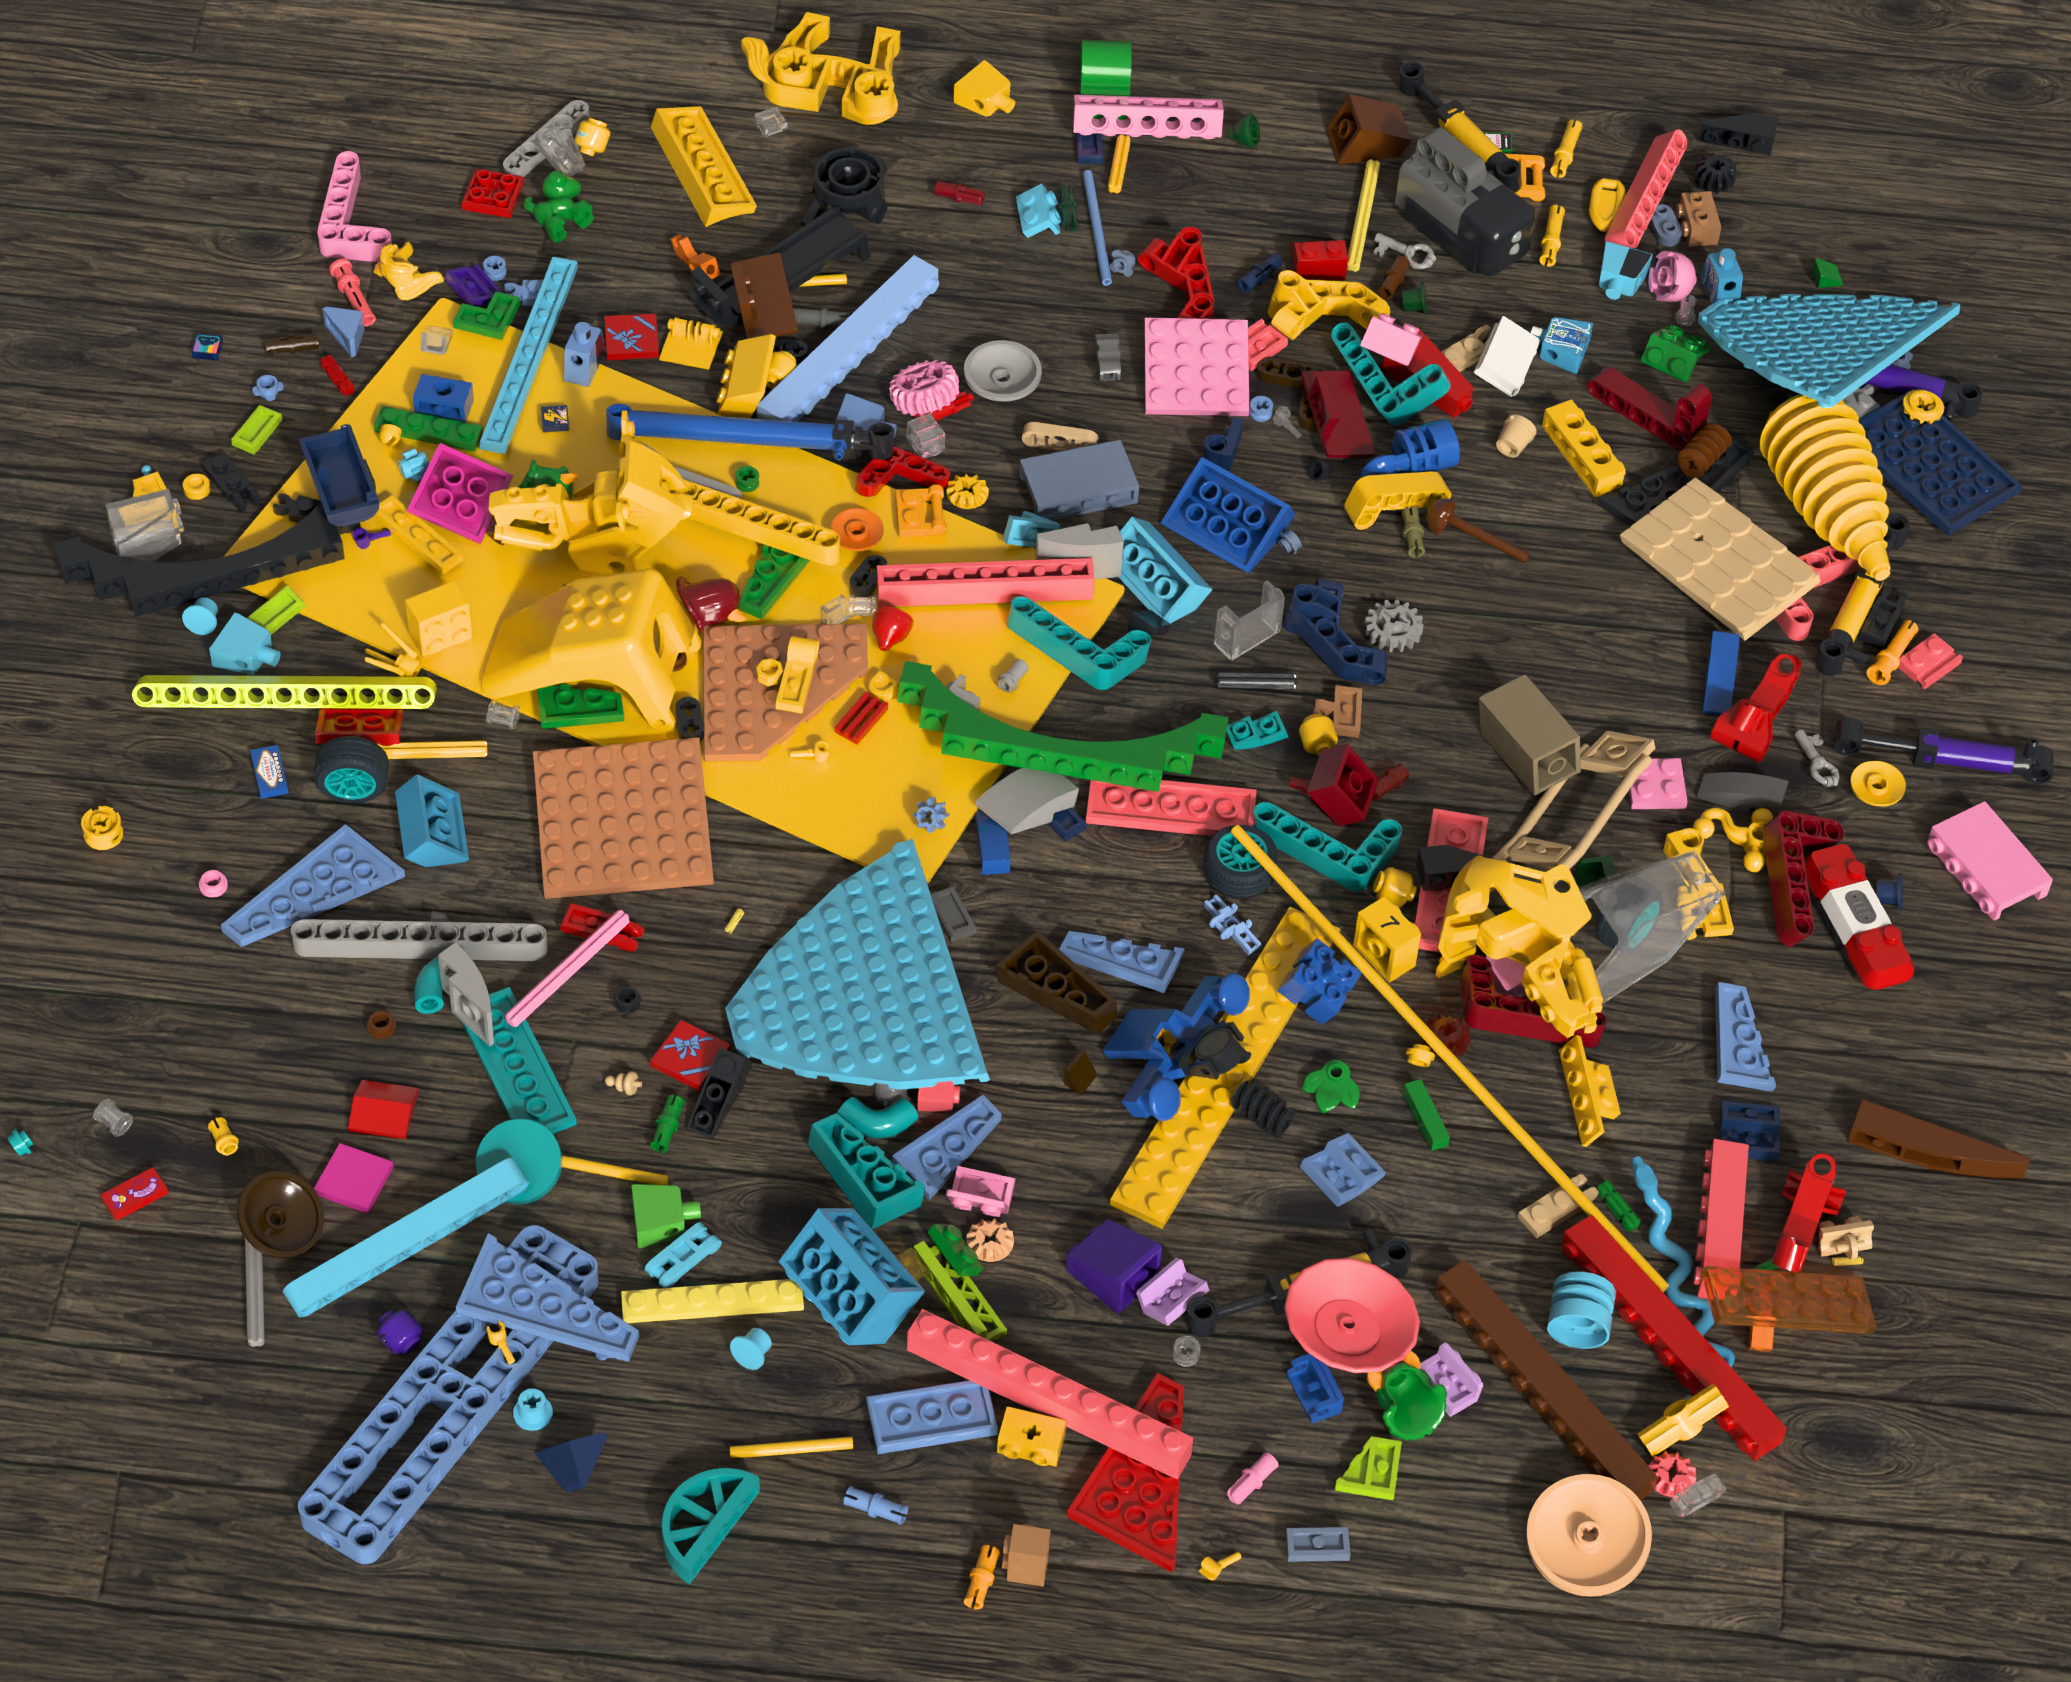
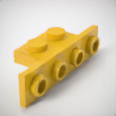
M1575 1035L1559 1049L1581 1143L1582 1146L1587 1147L1604 1133L1601 1116L1614 1120L1621 1112L1609 1066L1587 1060L1581 1036Z

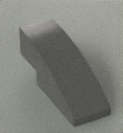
M1752 773L1704 774L1697 798L1746 813H1750L1751 808L1754 807L1757 809L1766 808L1771 813L1778 815L1789 781Z

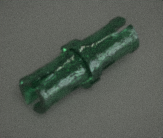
M1062 185L1058 189L1060 198L1058 210L1060 215H1062L1063 230L1068 231L1067 224H1069V231L1073 232L1079 227L1077 220L1078 204L1075 201L1074 188L1069 185L1068 193L1067 185Z

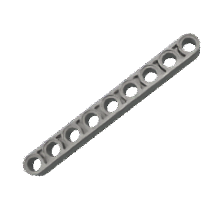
M303 919L295 922L291 927L294 951L296 954L304 957L433 959L455 942L465 949V952L472 960L539 961L548 952L546 930L539 924Z

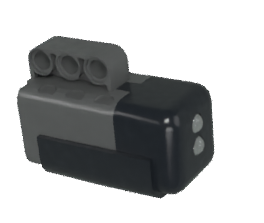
M1437 127L1418 139L1415 154L1402 164L1399 172L1395 204L1404 211V217L1474 274L1480 272L1485 276L1496 275L1525 256L1530 249L1536 218L1534 208L1489 173L1483 160L1445 129Z

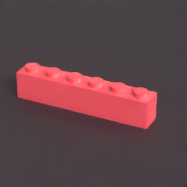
M1714 1139L1711 1150H1705L1703 1167H1708V1173L1703 1174L1701 1190L1706 1191V1196L1701 1197L1699 1213L1704 1214V1220L1700 1219L1697 1237H1702V1243H1698L1695 1257L1696 1261H1700V1267L1695 1269L1693 1284L1698 1285V1297L1734 1302L1739 1284L1748 1144Z

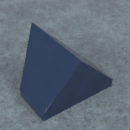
M604 1432L541 1450L535 1454L566 1492H571L586 1487L608 1435Z

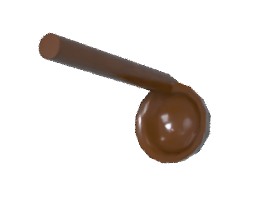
M1449 498L1439 499L1428 508L1426 522L1430 531L1436 536L1445 529L1447 524H1450L1524 563L1528 562L1531 556L1528 552L1453 515L1455 500Z

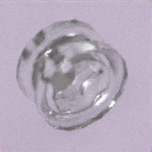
M1191 1336L1178 1338L1174 1343V1361L1183 1367H1190L1196 1364L1200 1357L1199 1342ZM1186 1347L1192 1349L1191 1355L1189 1352H1187V1355L1182 1354V1348L1186 1350Z

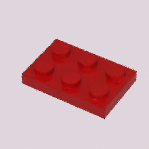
M320 708L315 742L316 744H325L335 738L355 736L368 739L382 746L400 744L404 719L403 709Z

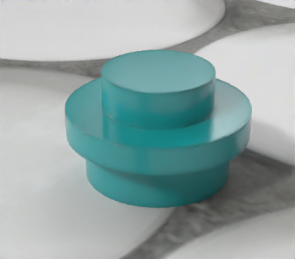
M16 1128L13 1129L12 1134L7 1139L18 1155L21 1157L25 1153L28 1155L32 1153L30 1146L34 1143L25 1130L19 1132Z

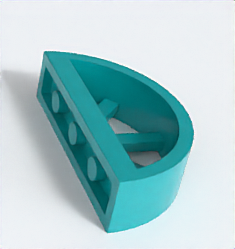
M712 1469L694 1475L673 1492L665 1506L662 1517L663 1548L669 1565L683 1581L689 1585L760 1493V1477L739 1469ZM722 1490H733L734 1492L724 1503ZM712 1492L717 1514L714 1515L692 1502V1500ZM682 1509L708 1523L707 1525L671 1531L673 1523ZM698 1538L684 1557L674 1544L677 1541Z

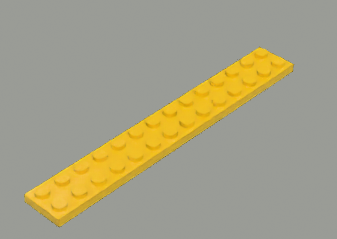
M1292 907L1288 908L1246 977L1250 989V1000L1247 1008L1241 1014L1235 1016L1228 1015L1225 1012L1220 1021L1225 1020L1226 1023H1235L1245 1037L1240 1043L1246 1051L1251 1052L1250 1059L1243 1064H1237L1230 1071L1221 1074L1217 1080L1191 1075L1185 1076L1178 1088L1181 1104L1177 1114L1167 1121L1158 1120L1111 1197V1206L1160 1229L1164 1228L1235 1110L1230 1106L1235 1091L1245 1081H1249L1250 1085L1298 1003L1294 1005L1277 991L1286 975L1295 969L1292 966L1300 952L1318 938L1331 949L1334 945L1332 940L1306 913Z

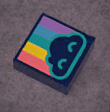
M196 333L192 348V358L218 361L223 344L222 335Z

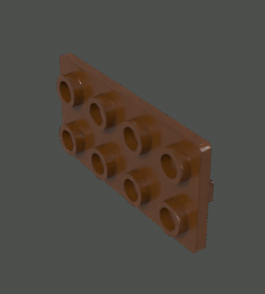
M774 253L732 262L730 265L747 339L769 334L778 337L797 333L798 327L781 254Z

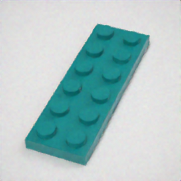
M510 987L489 994L494 1044L489 1047L462 1021L461 1023L509 1120H533L545 1126L552 1134L577 1125L576 1117L527 1020H523L517 1027H512L505 1020V1014L518 1003Z

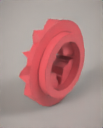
M1665 1451L1658 1457L1654 1456L1649 1464V1467L1658 1476L1655 1490L1664 1496H1683L1689 1493L1695 1485L1696 1468L1691 1465L1689 1458L1681 1457L1679 1452L1668 1454ZM1674 1466L1678 1475H1675L1672 1482H1669L1670 1477H1668L1669 1472L1667 1471Z

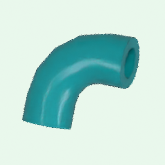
M438 956L422 968L415 980V1008L424 1014L438 1012L444 1005Z
M851 1097L837 1112L838 1115L863 1134L864 1137L873 1139L894 1137L908 1129L918 1120V1114L913 1105L902 1097H899L882 1110L870 1109L858 1098Z

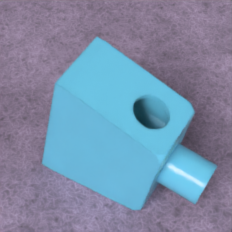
M238 613L233 614L209 648L213 667L249 675L255 674L262 663L275 667L281 655L280 651L272 649L271 635L267 629Z

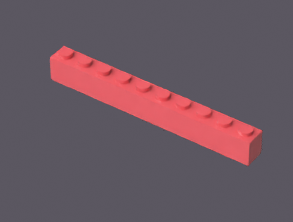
M924 1309L921 1310L908 1330L907 1351L1041 1415L1066 1420V1427L1177 1480L1191 1457L1193 1437Z

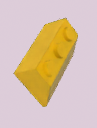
M769 334L740 340L737 342L734 350H728L724 362L728 367L724 369L720 383L724 384V386L719 390L716 402L720 403L718 414L725 417L751 418L765 393L775 335Z

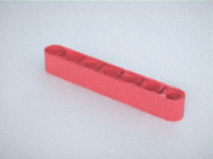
M1678 129L1656 136L1605 236V244L1608 241L1629 248H1636L1686 150L1687 139L1681 130Z

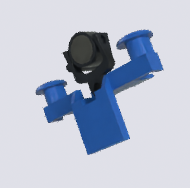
M1227 974L1223 980L1220 976H1205L1182 1011L1176 1009H1130L1103 1049V1052L1108 1059H1149L1121 1101L1132 1117L1148 1118L1149 1116H1154L1161 1121L1170 1120L1177 1114L1181 1104L1180 1091L1177 1084L1173 1081L1174 1079L1191 1075L1217 1080L1221 1074L1230 1071L1237 1064H1243L1250 1059L1251 1052L1246 1051L1240 1043L1245 1037L1235 1023H1226L1225 1020H1222L1215 1025L1212 1021L1218 1011H1225L1228 1015L1235 1016L1241 1014L1247 1008L1250 1000V989L1246 979L1240 974ZM1162 1028L1170 1030L1177 1040L1170 1048V1053L1173 1056L1172 1059L1156 1038Z

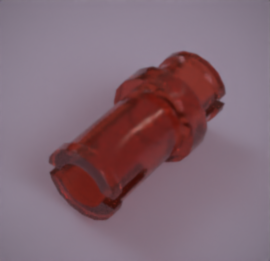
M1398 764L1394 769L1389 768L1386 770L1384 776L1378 779L1372 798L1378 801L1391 790L1399 789L1403 786V782L1410 778L1406 767Z

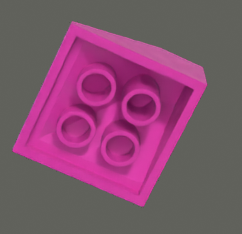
M440 443L407 512L481 544L494 517L489 512L490 493L508 489L513 475Z

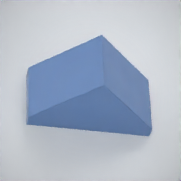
M334 307L323 308L326 329L351 358L356 356L365 330L363 311Z

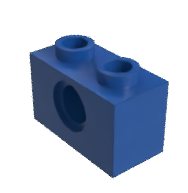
M421 374L413 395L414 412L465 423L474 401L473 385L471 382Z

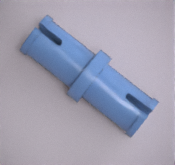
M850 1486L846 1494L858 1499L844 1497V1505L868 1512L870 1517L876 1518L879 1516L896 1522L899 1525H902L906 1517L894 1512L907 1514L908 1506L884 1499L883 1494L876 1493L873 1495L856 1489L853 1486Z

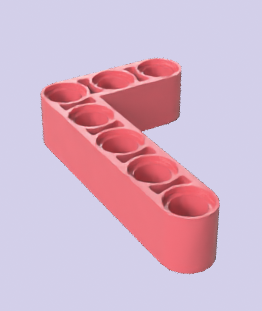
M1831 545L1798 557L1811 566L1814 572L1819 575L1821 582L1815 587L1857 572L1860 567L1857 560L1849 558L1845 552L1838 551ZM1799 598L1774 619L1790 639L1800 641L1806 639L1809 635L1813 613L1804 600Z

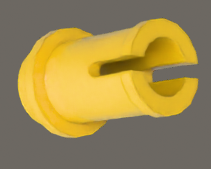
M222 1117L215 1118L219 1128L216 1127L212 1120L208 1124V1129L216 1141V1150L223 1155H231L238 1149V1138L232 1135L226 1119Z

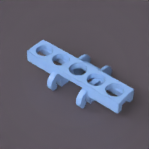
M1217 894L1212 900L1204 901V907L1213 916L1209 926L1211 928L1216 927L1221 932L1220 938L1222 940L1231 936L1247 955L1261 948V942L1249 930L1252 926V921L1248 919L1245 925L1244 922L1240 923L1232 915L1238 909L1235 903L1230 908ZM1212 904L1219 905L1220 909L1216 910ZM1229 923H1235L1234 925L1227 927ZM1244 933L1246 937L1242 938L1240 934ZM1246 942H1252L1255 946L1251 948Z

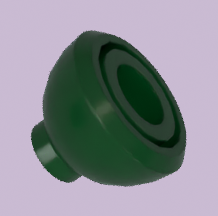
M1252 113L1241 116L1234 125L1229 127L1230 139L1236 140L1244 147L1255 148L1260 141V126L1257 118Z

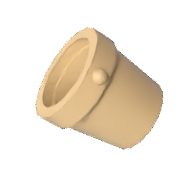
M1509 415L1503 423L1502 431L1496 442L1497 449L1508 457H1518L1527 444L1534 439L1537 431L1535 426L1523 416Z

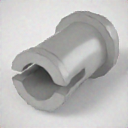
M1015 659L1008 670L999 675V688L1007 693L1016 690L1018 682L1029 670L1028 665L1021 659Z

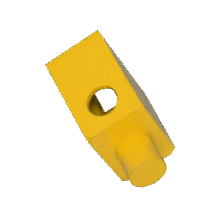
M985 60L954 84V103L985 117L992 115L998 109L1010 113L1015 106V100L1010 98V81Z

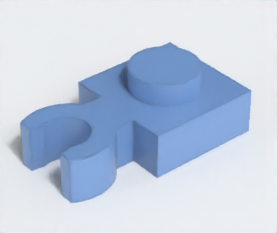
M523 280V286H518L515 283H506L505 293L520 297V301L523 300V306H533L543 280Z

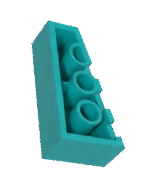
M835 1113L812 1124L808 1146L871 1229L921 1207L925 1185L918 1179L914 1181L906 1174L907 1170L901 1165H894L884 1156L885 1152L878 1146L873 1147L866 1142L864 1135L840 1115Z

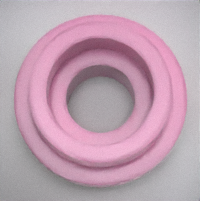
M217 870L205 872L199 881V889L207 897H218L225 893L228 888L226 877Z

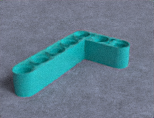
M1339 323L1332 330L1331 337L1389 425L1398 426L1449 391L1451 382L1443 369L1437 364H1430L1395 388H1392L1368 349L1360 346L1362 340L1349 323Z
M1021 596L1011 601L1007 619L1008 628L1096 689L1107 690L1146 662L1151 637L1144 631L1133 630L1103 650L1031 599Z
M1269 802L1257 804L1253 811V827L1269 835L1272 841H1274L1276 848L1354 892L1366 890L1375 880L1379 871L1385 868L1399 850L1402 827L1397 821L1392 819L1381 821L1355 851Z

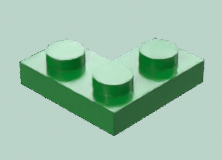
M495 291L487 309L462 303L453 320V328L503 340L520 306V297Z

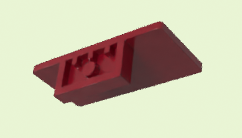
M1304 371L1301 378L1326 457H1373L1375 455L1374 446L1350 372Z

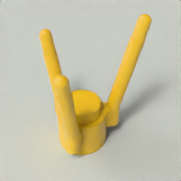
M381 622L380 626L407 654L401 653L395 661L367 648L365 653L378 660L365 657V662L394 672L401 677H416L423 664L422 661L417 659L419 653L411 649L386 623Z

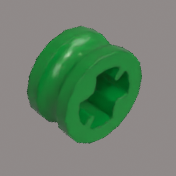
M743 466L736 471L735 482L736 487L740 491L752 492L759 487V472L756 468Z

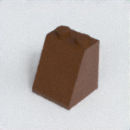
M1352 94L1347 96L1326 127V132L1338 164L1400 157L1412 140L1399 105Z

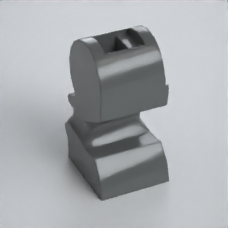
M1096 334L1094 354L1097 356L1099 381L1120 380L1119 335Z

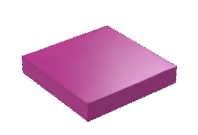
M339 1143L314 1190L319 1197L368 1214L390 1176L394 1164L392 1161Z

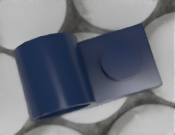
M1233 417L1230 427H1225L1223 435L1212 434L1206 437L1203 458L1230 472L1242 436L1243 419Z

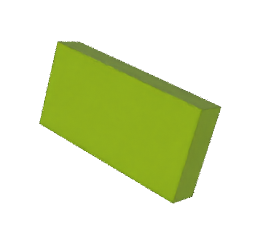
M259 405L231 439L232 446L255 455L283 420L282 414Z
M287 585L249 615L247 619L267 629L271 635L304 609L306 605Z

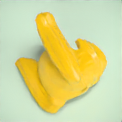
M405 242L404 246L399 250L396 244L384 246L380 253V261L374 268V274L386 278L395 288V293L401 300L414 299L430 287L444 282V277L441 273L433 271L421 274L417 271L418 267L413 266L407 260L413 253L410 242Z

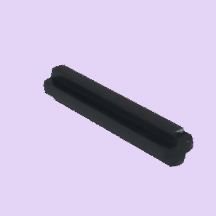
M1218 672L1216 676L1218 688L1295 689L1297 684L1295 673Z

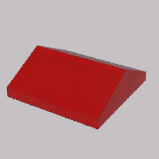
M361 1080L353 1097L348 1131L406 1140L419 1095V1088Z

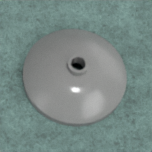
M998 340L984 343L970 352L964 364V377L969 387L978 395L994 401L1005 402L1021 399L1032 393L1041 380L1042 368L1036 354L1028 347L1013 341Z

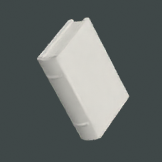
M1502 316L1500 322L1494 324L1474 373L1507 395L1515 396L1524 384V378L1533 357L1537 353L1536 350L1540 339L1505 316Z

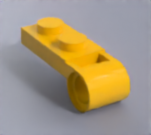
M791 636L787 662L776 699V709L803 714L818 657L819 640Z

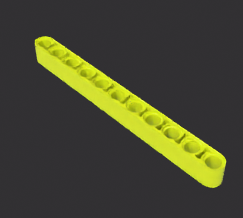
M146 675L137 681L132 697L134 702L142 707L424 709L431 706L434 702L437 687L435 682L428 677ZM176 687L181 694L174 696L169 693L168 688ZM203 687L209 694L201 696L196 692V688ZM226 687L233 688L236 691V695L228 696L224 693L223 689ZM254 687L260 688L264 695L256 696L251 692V689ZM140 688H150L153 691V695H144ZM288 688L292 695L283 696L278 689ZM315 688L320 695L310 696L306 689ZM342 688L347 692V695L340 697L334 693V689ZM370 688L374 691L375 695L367 697L363 695L361 690ZM397 688L401 690L403 695L394 697L389 693V690ZM424 688L430 692V696L421 697L416 690Z

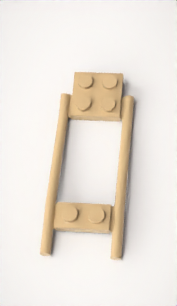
M1606 731L1591 747L1588 744H1583L1580 747L1581 769L1591 770L1596 773L1612 774L1624 777V779L1574 850L1569 845L1527 837L1566 782L1564 780L1545 791L1516 834L1492 858L1506 860L1508 857H1511V861L1548 869L1563 864L1570 870L1585 854L1636 779L1652 763L1649 755L1655 749L1654 739Z

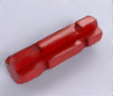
M332 355L322 357L320 360L321 367L325 372H328L327 375L335 386L339 388L338 390L343 396L353 394L355 391L354 384L350 379H347L348 376L340 365L336 363L337 361Z

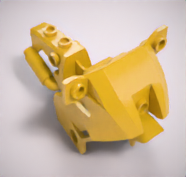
M622 411V435L619 454L623 458L620 459V463L608 471L597 473L593 480L574 490L572 501L562 484H556V486L552 487L547 484H542L535 488L511 487L490 493L489 512L495 516L497 523L494 530V539L501 540V543L542 551V549H554L563 540L569 542L568 553L579 570L613 574L637 570L634 562L662 540L672 529L677 530L678 522L691 515L693 496L684 493H669L672 490L685 488V481L678 471L656 450L632 438L635 437L634 421H629L627 411ZM514 519L549 523V530L552 533L544 535V532L509 525ZM626 522L635 525V527H625ZM637 544L641 545L631 555H627V553ZM620 562L625 567L614 568L609 563Z
M1480 855L1469 861L1455 878L1450 890L1439 934L1438 949L1442 957L1439 959V966L1435 973L1436 977L1439 979L1461 969L1465 960L1475 955L1477 944L1492 959L1508 957L1526 966L1521 983L1525 987L1527 997L1531 1001L1536 1000L1541 1007L1540 1012L1543 1019L1547 1023L1551 1022L1565 1037L1573 1036L1574 1032L1580 1028H1583L1585 1033L1594 1032L1597 1026L1596 1013L1602 1010L1603 997L1591 959L1586 957L1582 949L1575 948L1570 941L1571 936L1581 929L1591 919L1592 915L1569 868L1561 864L1547 872H1542L1508 863L1505 859L1496 860L1484 858ZM1514 873L1539 879L1541 884L1516 878ZM1556 880H1564L1569 884L1570 890L1566 893H1560L1555 890L1553 883ZM1495 888L1507 906L1512 908V910L1495 916L1488 908L1489 893H1492Z

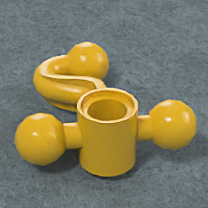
M1710 808L1704 811L1701 817L1694 822L1693 829L1698 830L1704 839H1707L1714 833V823L1711 820L1719 819L1722 822L1727 837L1733 843L1744 847L1747 853L1743 858L1744 867L1750 872H1758L1765 865L1764 856L1766 855L1762 828L1765 823L1773 819V814L1766 808L1756 809L1751 816L1752 824L1747 828L1735 826L1727 811L1720 808Z

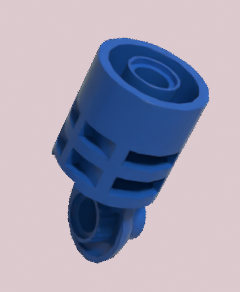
M1442 418L1421 424L1420 426H1412L1406 430L1395 431L1394 441L1391 442L1393 455H1380L1372 458L1362 469L1360 476L1363 478L1370 475L1436 472L1457 466L1460 460L1458 439L1451 423L1447 419Z

